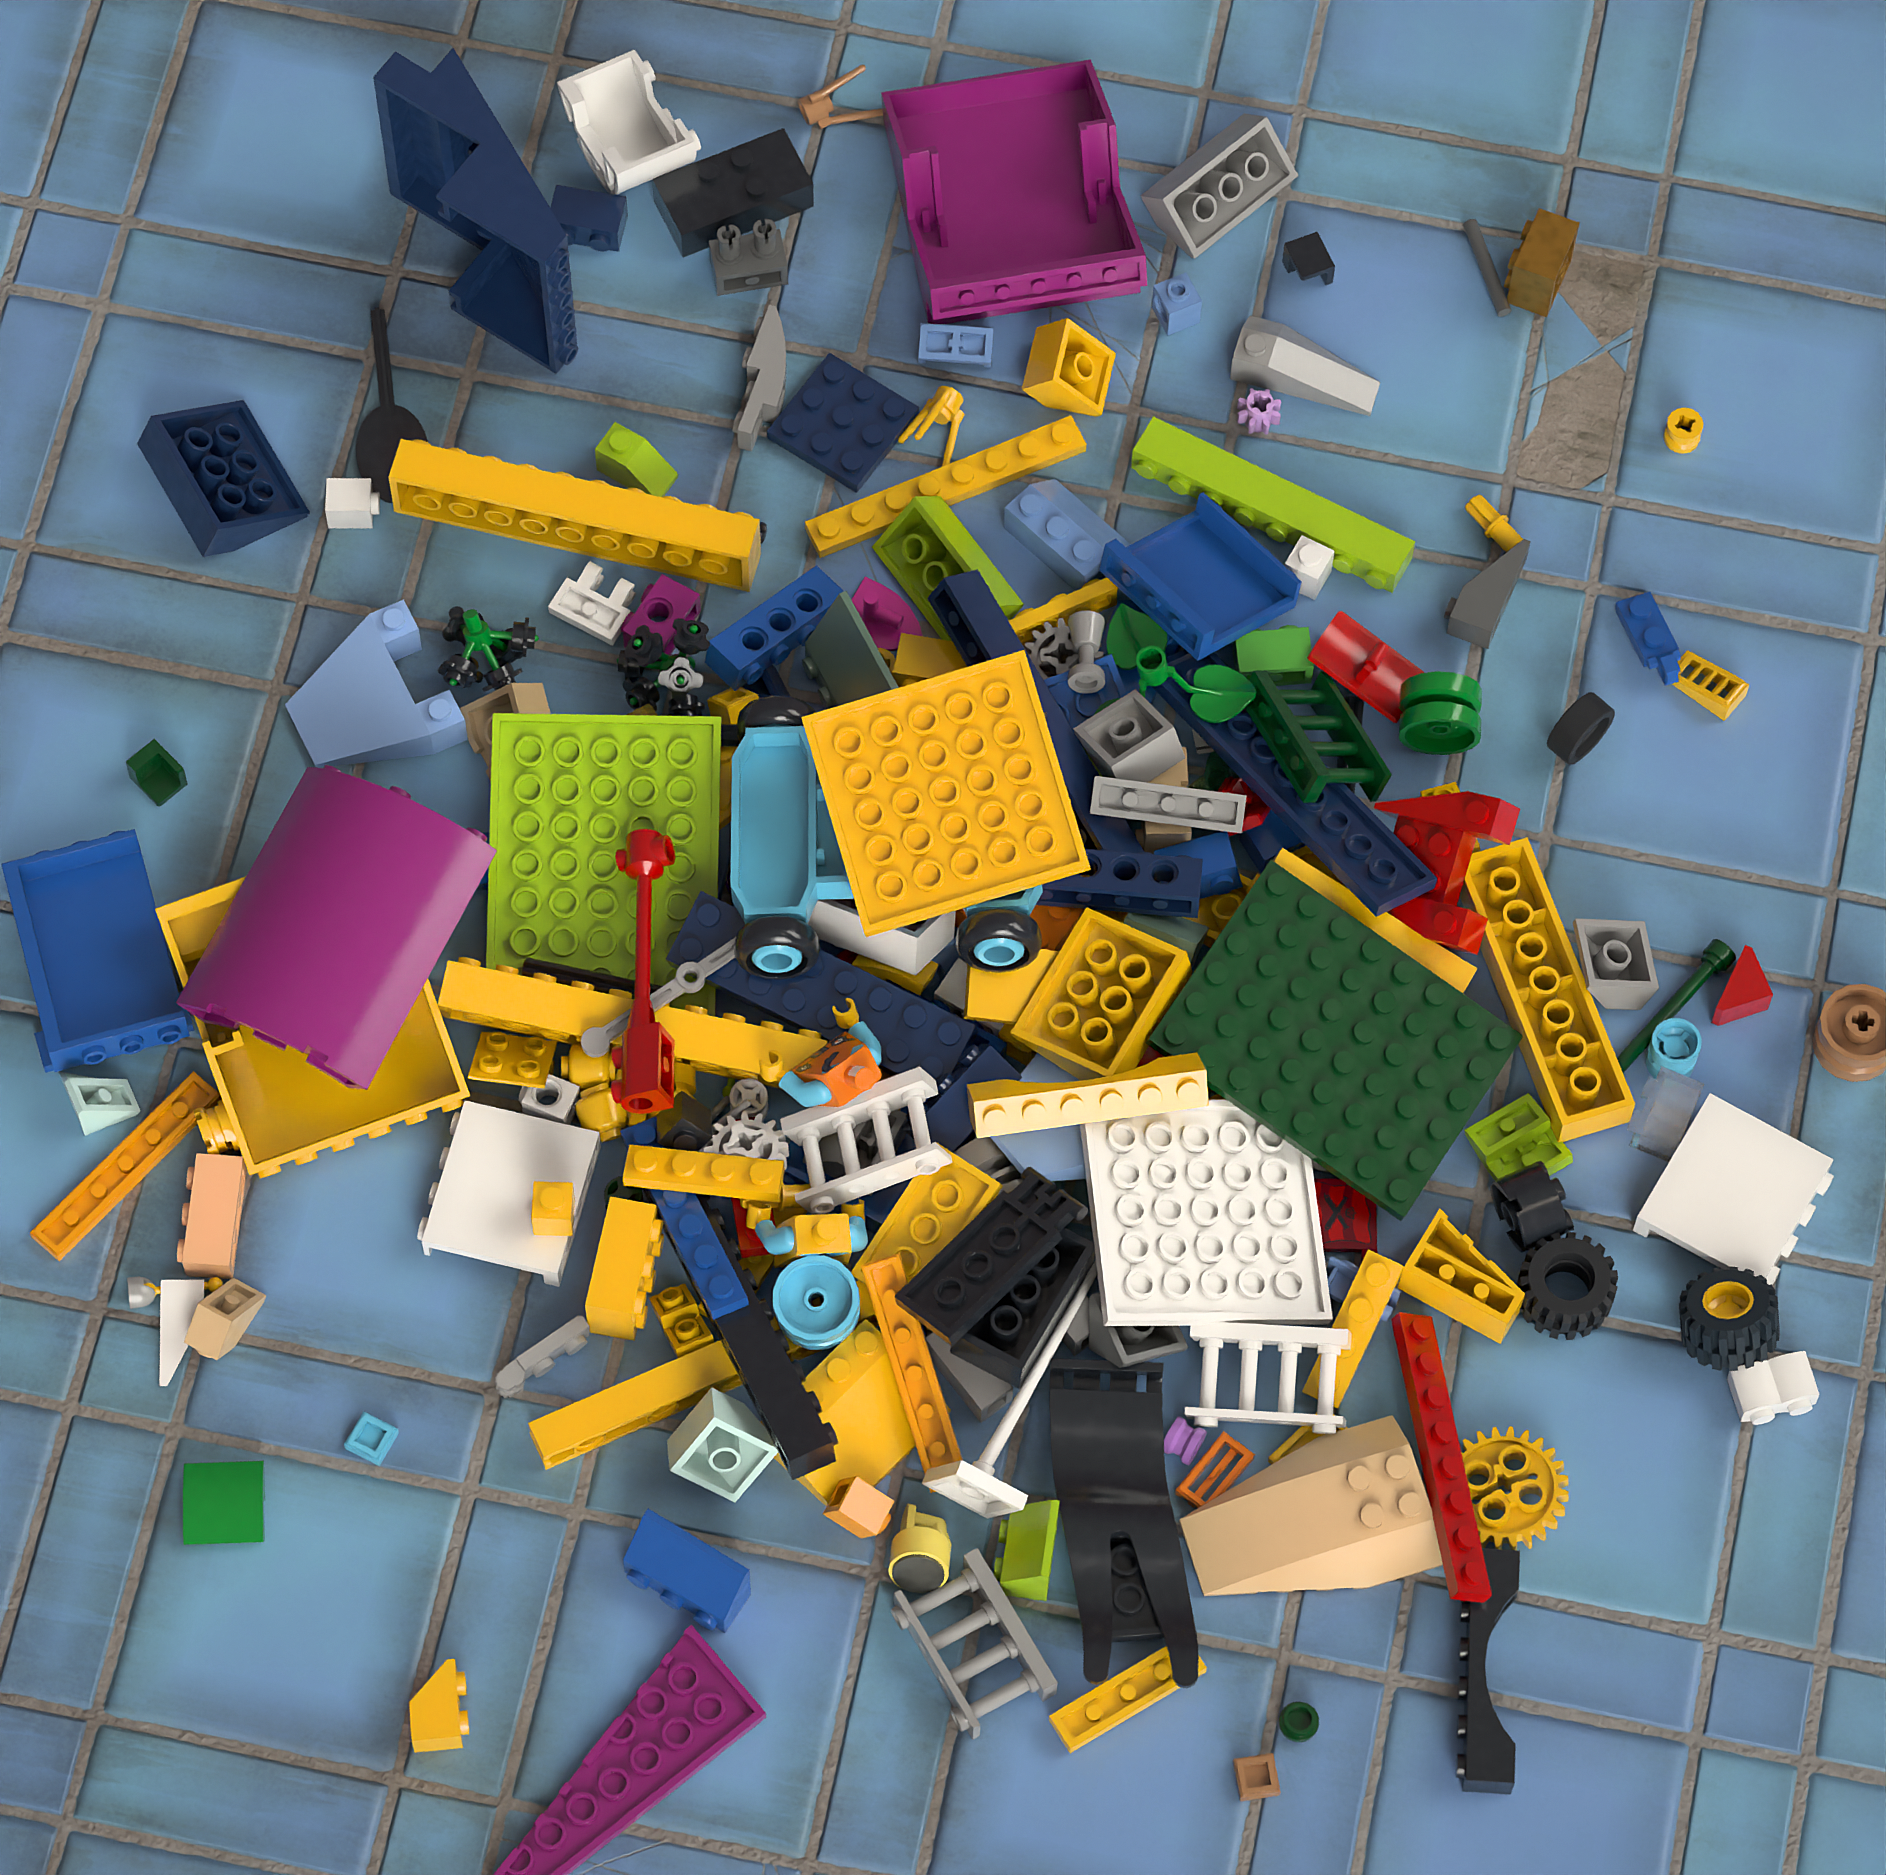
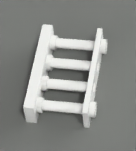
M919 1066L875 1083L871 1089L862 1092L844 1106H813L781 1118L782 1132L798 1146L803 1145L811 1186L808 1190L794 1194L796 1202L811 1214H824L832 1211L837 1205L918 1175L933 1174L940 1167L953 1163L949 1153L936 1142L931 1143L923 1102L927 1098L938 1094L936 1080ZM908 1106L916 1149L896 1156L888 1115L892 1111ZM872 1119L881 1162L861 1169L853 1129L857 1124ZM838 1132L846 1175L826 1182L818 1142L821 1138Z
M1230 1322L1191 1325L1190 1337L1194 1341H1200L1199 1347L1203 1348L1199 1408L1185 1407L1184 1414L1188 1419H1194L1195 1426L1218 1427V1421L1312 1426V1433L1336 1434V1428H1346V1420L1343 1416H1333L1336 1359L1337 1356L1341 1355V1349L1351 1350L1352 1334L1349 1329ZM1223 1343H1239L1238 1349L1242 1350L1238 1410L1215 1409L1219 1349H1223ZM1262 1345L1278 1346V1352H1282L1278 1412L1254 1411L1258 1351H1262ZM1302 1347L1317 1348V1354L1321 1355L1317 1415L1294 1413L1297 1353H1301Z

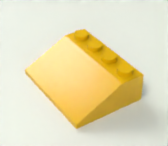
M1086 907L1010 1032L1011 1036L1080 1081L1112 1076L1135 1069L1149 1046L1146 1044V1041L1193 973L1188 954L1180 948Z
M865 1319L805 1377L806 1381L802 1383L807 1393L812 1390L814 1391L822 1409V1413L818 1415L823 1424L830 1422L839 1443L834 1445L836 1462L797 1478L825 1506H827L841 1479L857 1476L872 1487H875L916 1447L882 1333ZM947 1406L948 1413H950L951 1409ZM777 1453L774 1459L786 1469L781 1457Z

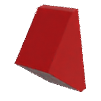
M1744 946L1716 1007L1712 1024L1720 1026L1768 1010L1773 993L1752 947Z

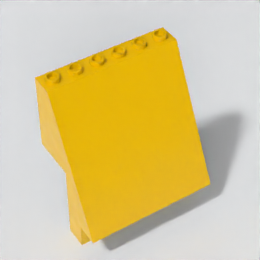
M246 876L155 908L183 988L187 984ZM429 979L426 980L367 1090L344 1086L326 1073L306 1063L308 1054L302 1053L288 1045L283 1051L259 1040L252 1035L254 1029L240 1024L236 1031L223 1026L204 1023L194 1016L202 1038L204 1051L249 1175L258 1173L260 1179L282 1171L280 1168L282 1163L295 1160L296 1165H300L317 1159L316 1151L331 1146L332 1151L336 1152L355 1145L353 1138L368 1133L369 1138L372 1139L391 1132L390 1125L404 1120L406 1126L423 1121L428 1118L426 1112L441 1107L443 1113L463 1106V1098L470 1096Z

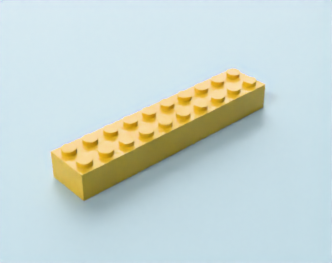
M401 439L389 474L394 512L742 591L750 592L761 556L760 519L753 518L747 513L725 512L709 504L694 505L685 503L673 496L658 497L649 495L637 488H618L610 486L602 480L587 481L578 479L566 472H547L539 470L530 464H511L503 462L495 456L480 457L471 455L459 448H440L432 446L423 440L409 441Z
M458 957L457 962L447 961L438 1007L444 1018L573 1045L574 1043L581 1042V1037L587 1029L592 1027L602 1028L629 1010L634 999H631V993L623 990L610 989L609 994L594 991V985L589 983L572 981L571 986L556 983L557 978L551 975L534 973L533 978L518 975L519 970L513 967L496 965L495 970L480 967L481 962L478 960ZM669 1002L654 1012L655 1021L660 1022L675 1040L674 1062L691 1065L695 1068V1071L736 1080L755 1079L765 1086L779 1089L782 1088L779 1086L778 1080L769 1082L761 1077L759 1059L767 1064H771L769 1051H778L782 1055L783 1069L788 1072L828 1044L827 1040L821 1039V1033L812 1030L799 1029L798 1034L783 1031L784 1026L778 1023L761 1021L760 1026L745 1023V1017L731 1013H723L722 1018L707 1015V1009L693 1005H685V1009L681 1010L669 1007ZM622 1035L610 1042V1052H612L613 1047L622 1045Z

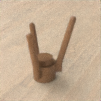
M860 65L819 91L799 98L797 100L798 106L806 123L810 126L817 122L819 128L823 129L831 124L883 116V109H873L829 117V112L834 111L828 94L864 72L866 66Z

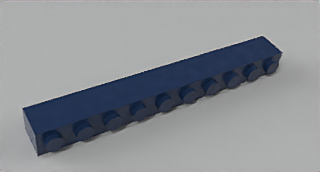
M976 569L943 578L927 599L967 667L1025 650L1069 799H1071L1072 809L1084 848L1089 850L1111 849L1116 852L1125 853L1144 852L1125 818L1090 814L1095 776L1100 775L979 570ZM1119 878L1120 880H1130L1128 878Z

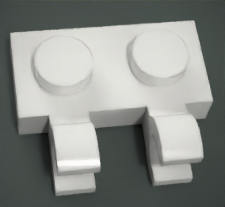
M589 562L577 582L568 577L565 579L550 602L548 610L550 614L613 646L622 632L621 626L624 619L631 612L627 607L636 595V592L632 591L635 585L621 578L610 597L606 598L595 592L604 579V576L601 575L603 568Z

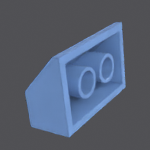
M1056 479L1030 484L1005 506L1004 529L1075 591L1081 589L1090 580H1102L1106 577L1099 570L1106 543L1117 539L1125 547L1131 545Z

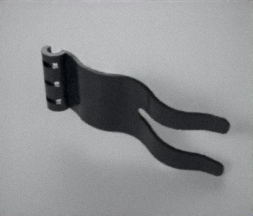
M1051 1358L1049 1410L1052 1470L1079 1611L1083 1640L1084 1678L1094 1685L1102 1684L1108 1678L1112 1645L1110 1539L1116 1535H1123L1130 1539L1135 1550L1143 1580L1166 1643L1173 1681L1181 1688H1190L1196 1684L1198 1679V1641L1182 1551L1166 1479L1162 1414L1163 1363L1140 1362L1120 1368L1105 1360ZM1064 1372H1074L1073 1389H1063ZM1100 1374H1110L1109 1391L1100 1390ZM1137 1375H1147L1146 1392H1136Z

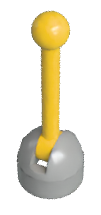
M145 1277L127 1278L130 1309L145 1307L154 1301L156 1294H161V1286H155L151 1280ZM212 1277L208 1282H204V1290L209 1289L211 1292H214L223 1285V1282L218 1277Z

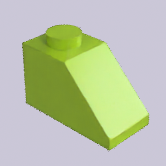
M614 422L595 448L597 471L628 488H637L646 494L663 497L678 478V473L644 437L617 422Z

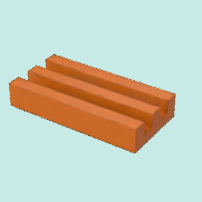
M1223 1431L1177 1487L1175 1494L1180 1498H1185L1193 1508H1199L1228 1491L1253 1461L1255 1454ZM1224 1445H1228L1231 1449L1196 1492L1190 1491L1189 1488ZM1237 1454H1240L1242 1458L1206 1502L1202 1500V1497Z

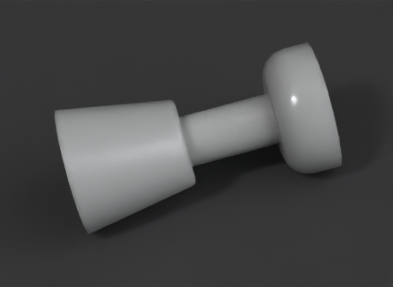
M1079 611L1072 614L1068 619L1073 648L1079 654V664L1073 666L1068 673V686L1079 693H1094L1105 685L1103 669L1094 664V654L1098 652L1105 620L1101 614L1094 611Z

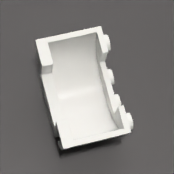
M635 50L557 82L569 122L573 121L574 129L578 134L576 140L589 166L606 191L616 195L694 162L696 151L701 149L695 131L693 129L688 131L680 118L673 120L670 111L667 108L662 109L654 98L651 83L655 81L654 71L648 61L643 62Z

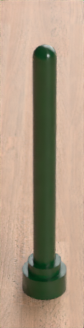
M1713 939L1703 950L1702 964L1617 1057L1623 1073L1648 1047L1657 1025L1664 1020L1674 1018L1713 973L1718 974L1720 971H1726L1736 960V955L1727 944L1721 940Z

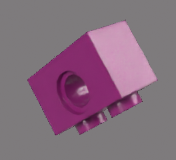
M661 574L655 585L650 583L644 590L641 597V605L636 612H630L624 619L621 626L624 648H626L628 641L635 634L636 629L641 625H646L651 633H659L662 636L663 652L671 656L676 648L673 644L676 630L672 627V624L678 618L685 621H695L701 612L700 594ZM656 616H663L667 618L663 622H654L651 620Z

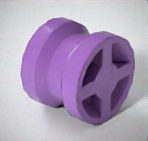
M1178 1416L1164 1439V1453L1167 1455L1171 1453L1178 1455L1181 1462L1189 1466L1200 1450L1207 1431L1201 1427L1195 1429L1187 1425L1186 1419Z

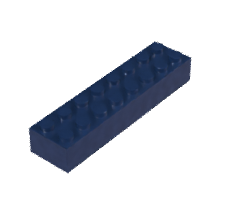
M700 891L666 960L671 967L677 970L686 962L698 963L735 938L737 932L745 925V922L735 907ZM821 949L817 963L807 973L794 978L775 980L751 975L739 966L736 958L705 978V984L797 1029L821 1033V1039L827 1040V1043L843 1032L848 1033L849 1029L838 1026L832 1007L835 1006L838 1012L845 1013L849 1010L845 998L852 999L859 1015V1022L863 1021L881 1045V1063L878 1068L892 1076L920 1066L937 1082L944 1074L949 1073L951 1075L961 1065L958 1061L960 1056L972 1046L978 1034L976 1025ZM688 973V974H687V975H689V976H691V977L697 979V976H696L695 974H693V973Z

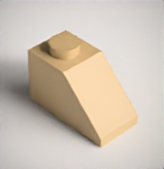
M235 1278L230 1279L197 1304L184 1343L195 1348L204 1357L215 1360L220 1359L236 1346L264 1303L266 1295Z

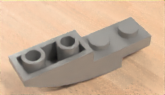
M772 305L768 306L765 317H758L753 335L756 341L753 348L747 347L742 362V367L747 370V383H749L744 399L748 403L744 412L739 411L737 413L733 432L737 433L738 448L751 452L763 421L773 424L781 414L786 391L785 337L777 308Z

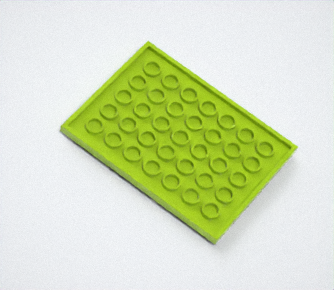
M493 713L489 845L495 848L497 852L489 865L487 969L495 970L496 965H505L518 969V975L522 976V967L525 959L533 958L635 980L637 881L629 878L625 872L619 870L615 854L617 850L626 848V836L630 832L638 829H651L662 835H668L671 838L676 858L673 865L664 866L662 877L652 881L650 983L664 986L676 978L677 969L669 965L666 957L700 891L718 899L721 717ZM687 974L684 977L689 983L696 981L695 978ZM704 983L699 991L694 993L684 992L673 999L669 1007L684 1010L685 1005L698 1006L707 1009V1015L716 1017V988Z

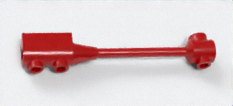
M638 829L626 836V848L617 850L615 854L619 870L625 872L629 878L637 881L635 1000L632 1002L626 1030L622 1034V1045L612 1048V1061L615 1068L621 1070V1079L612 1081L611 1093L614 1101L617 1104L621 1103L622 1108L626 1111L645 1114L674 1108L675 1040L660 1022L655 1021L654 1009L650 1000L652 881L662 877L664 866L673 865L676 857L673 842L668 835H662L651 829Z

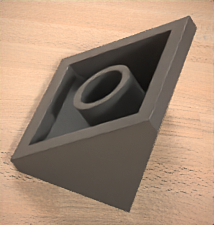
M1100 1292L1089 1297V1349L1121 1368L1179 1353L1189 1348L1179 1326H1104Z

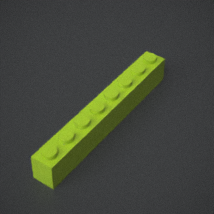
M1154 416L1133 449L1131 468L1135 469L1142 477L1156 479L1168 485L1175 493L1180 495L1187 494L1197 500L1199 494L1203 492L1213 502L1218 504L1224 512L1233 516L1238 523L1244 526L1256 527L1266 532L1275 541H1285L1296 546L1301 535L1326 546L1335 551L1332 566L1336 570L1356 575L1364 579L1368 585L1375 589H1385L1393 593L1412 560L1415 541Z

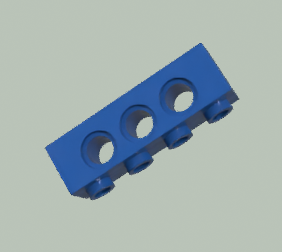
M817 565L712 638L709 641L710 646L706 652L704 662L734 691L746 683L748 685L753 684L761 677L765 669L773 664H781L786 660L790 652L799 645L805 646L806 641L839 593L844 591Z

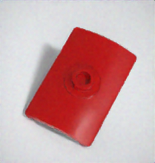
M1343 611L1336 613L1307 656L1309 661L1393 723L1399 721L1400 714L1402 713L1399 708L1401 684L1409 677L1425 673Z

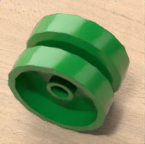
M1440 671L1420 673L1406 679L1401 684L1399 708L1402 711L1399 719V740L1401 743L1413 751L1432 755L1458 754L1474 748L1480 743L1481 717L1479 713L1482 706V688L1479 683L1466 675Z

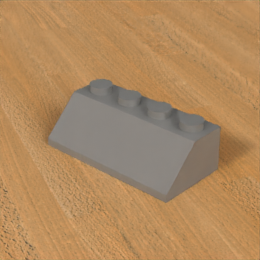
M1243 114L1140 197L1155 224L1191 258H1196L1299 175L1267 116Z

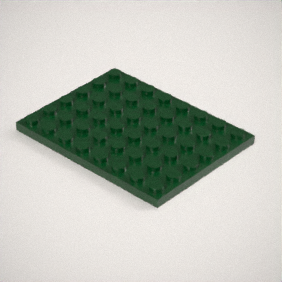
M1270 860L1150 1035L1146 1044L1165 1057L1198 1053L1206 1069L1207 1086L1401 1221L1409 1212L1523 1036L1280 865Z

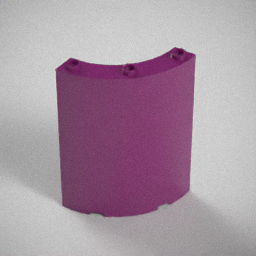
M324 765L323 768L307 767L176 1004L204 1023L215 1024L236 1031L240 1024L254 1029L252 1035L259 1040L283 1051L288 1045L302 1053L308 1054L306 1063L326 1073L344 1086L367 1090L497 850L486 843L487 837L480 831L471 827L464 829L446 817L411 800V795L399 787L391 786L390 789H387L361 778L342 773L330 765Z

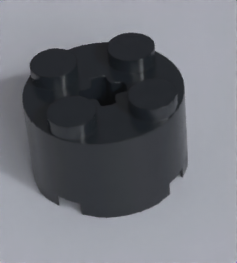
M1542 1161L1493 1181L1494 1184L1490 1186L1497 1215L1500 1221L1505 1219L1511 1228L1506 1233L1520 1252L1535 1248L1536 1242L1542 1238L1549 1242L1551 1234L1559 1233L1560 1236H1563L1567 1232L1574 1230L1572 1219L1569 1213L1563 1209L1561 1203L1562 1200L1566 1199L1563 1186L1558 1178L1550 1180L1548 1171Z

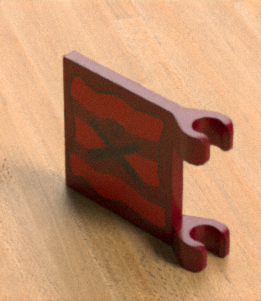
M1314 1179L1324 1252H1361V1263L1368 1249L1378 1254L1376 1204L1341 1179Z

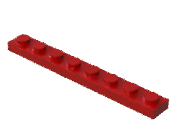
M1398 1312L1391 1319L1449 1596L1453 1600L1484 1603L1492 1596L1433 1319L1432 1316Z

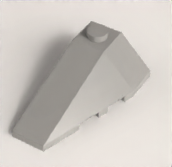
M1249 316L1243 325L1232 358L1231 380L1371 416L1380 382L1285 324L1254 316Z

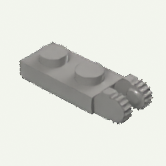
M577 1315L519 1355L515 1360L503 1367L502 1371L499 1370L495 1377V1390H497V1394L500 1397H504V1399L506 1397L509 1399L511 1396L514 1397V1394L523 1391L527 1378L533 1374L536 1378L541 1377L555 1366L553 1360L565 1352L568 1355H572L583 1348L588 1342L586 1338L590 1336L589 1325L583 1316Z

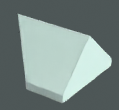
M58 1071L85 1136L136 1116L140 1112L127 1079L94 1078Z

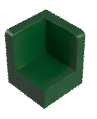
M155 739L126 761L130 779L157 806H162L188 785L183 767Z

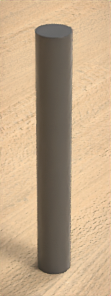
M1469 219L1464 222L1463 227L1497 315L1499 317L1506 316L1511 312L1508 300L1477 220Z

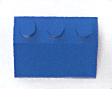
M646 1510L623 1559L624 1572L627 1573L626 1578L643 1590L650 1587L660 1593V1599L671 1608L680 1610L683 1607L694 1614V1620L704 1628L711 1631L717 1628L726 1633L751 1595L749 1569L652 1510Z

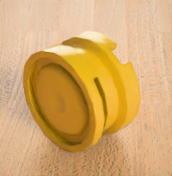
M223 1100L217 1101L218 1105L214 1108L205 1110L203 1107L193 1110L208 1154L221 1155L228 1148H234L235 1152L240 1150Z

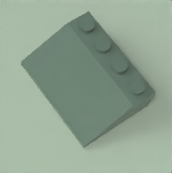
M847 591L839 593L806 641L805 658L802 659V665L807 677L810 680L815 678L820 687L818 695L826 710L899 688Z

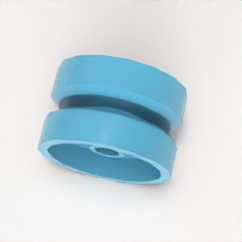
M824 1255L805 1256L791 1262L779 1274L773 1288L774 1314L780 1329L793 1344L808 1350H827L839 1345L855 1330L860 1318L859 1289L852 1273L841 1262ZM820 1297V1301L823 1304L819 1307L811 1306V1299Z

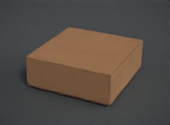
M1273 1753L1233 1759L1240 1802L1280 1795L1281 1791Z

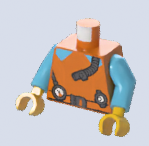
M845 998L849 1008L847 1012L841 1013L837 1011L835 1006L832 1007L838 1026L849 1029L848 1033L843 1032L788 1072L783 1069L782 1055L778 1051L770 1050L769 1060L771 1064H767L759 1059L761 1077L769 1082L778 1080L779 1086L805 1107H841L862 1092L871 1089L882 1077V1073L878 1068L881 1063V1045L863 1021L859 1022L855 1003L850 998Z

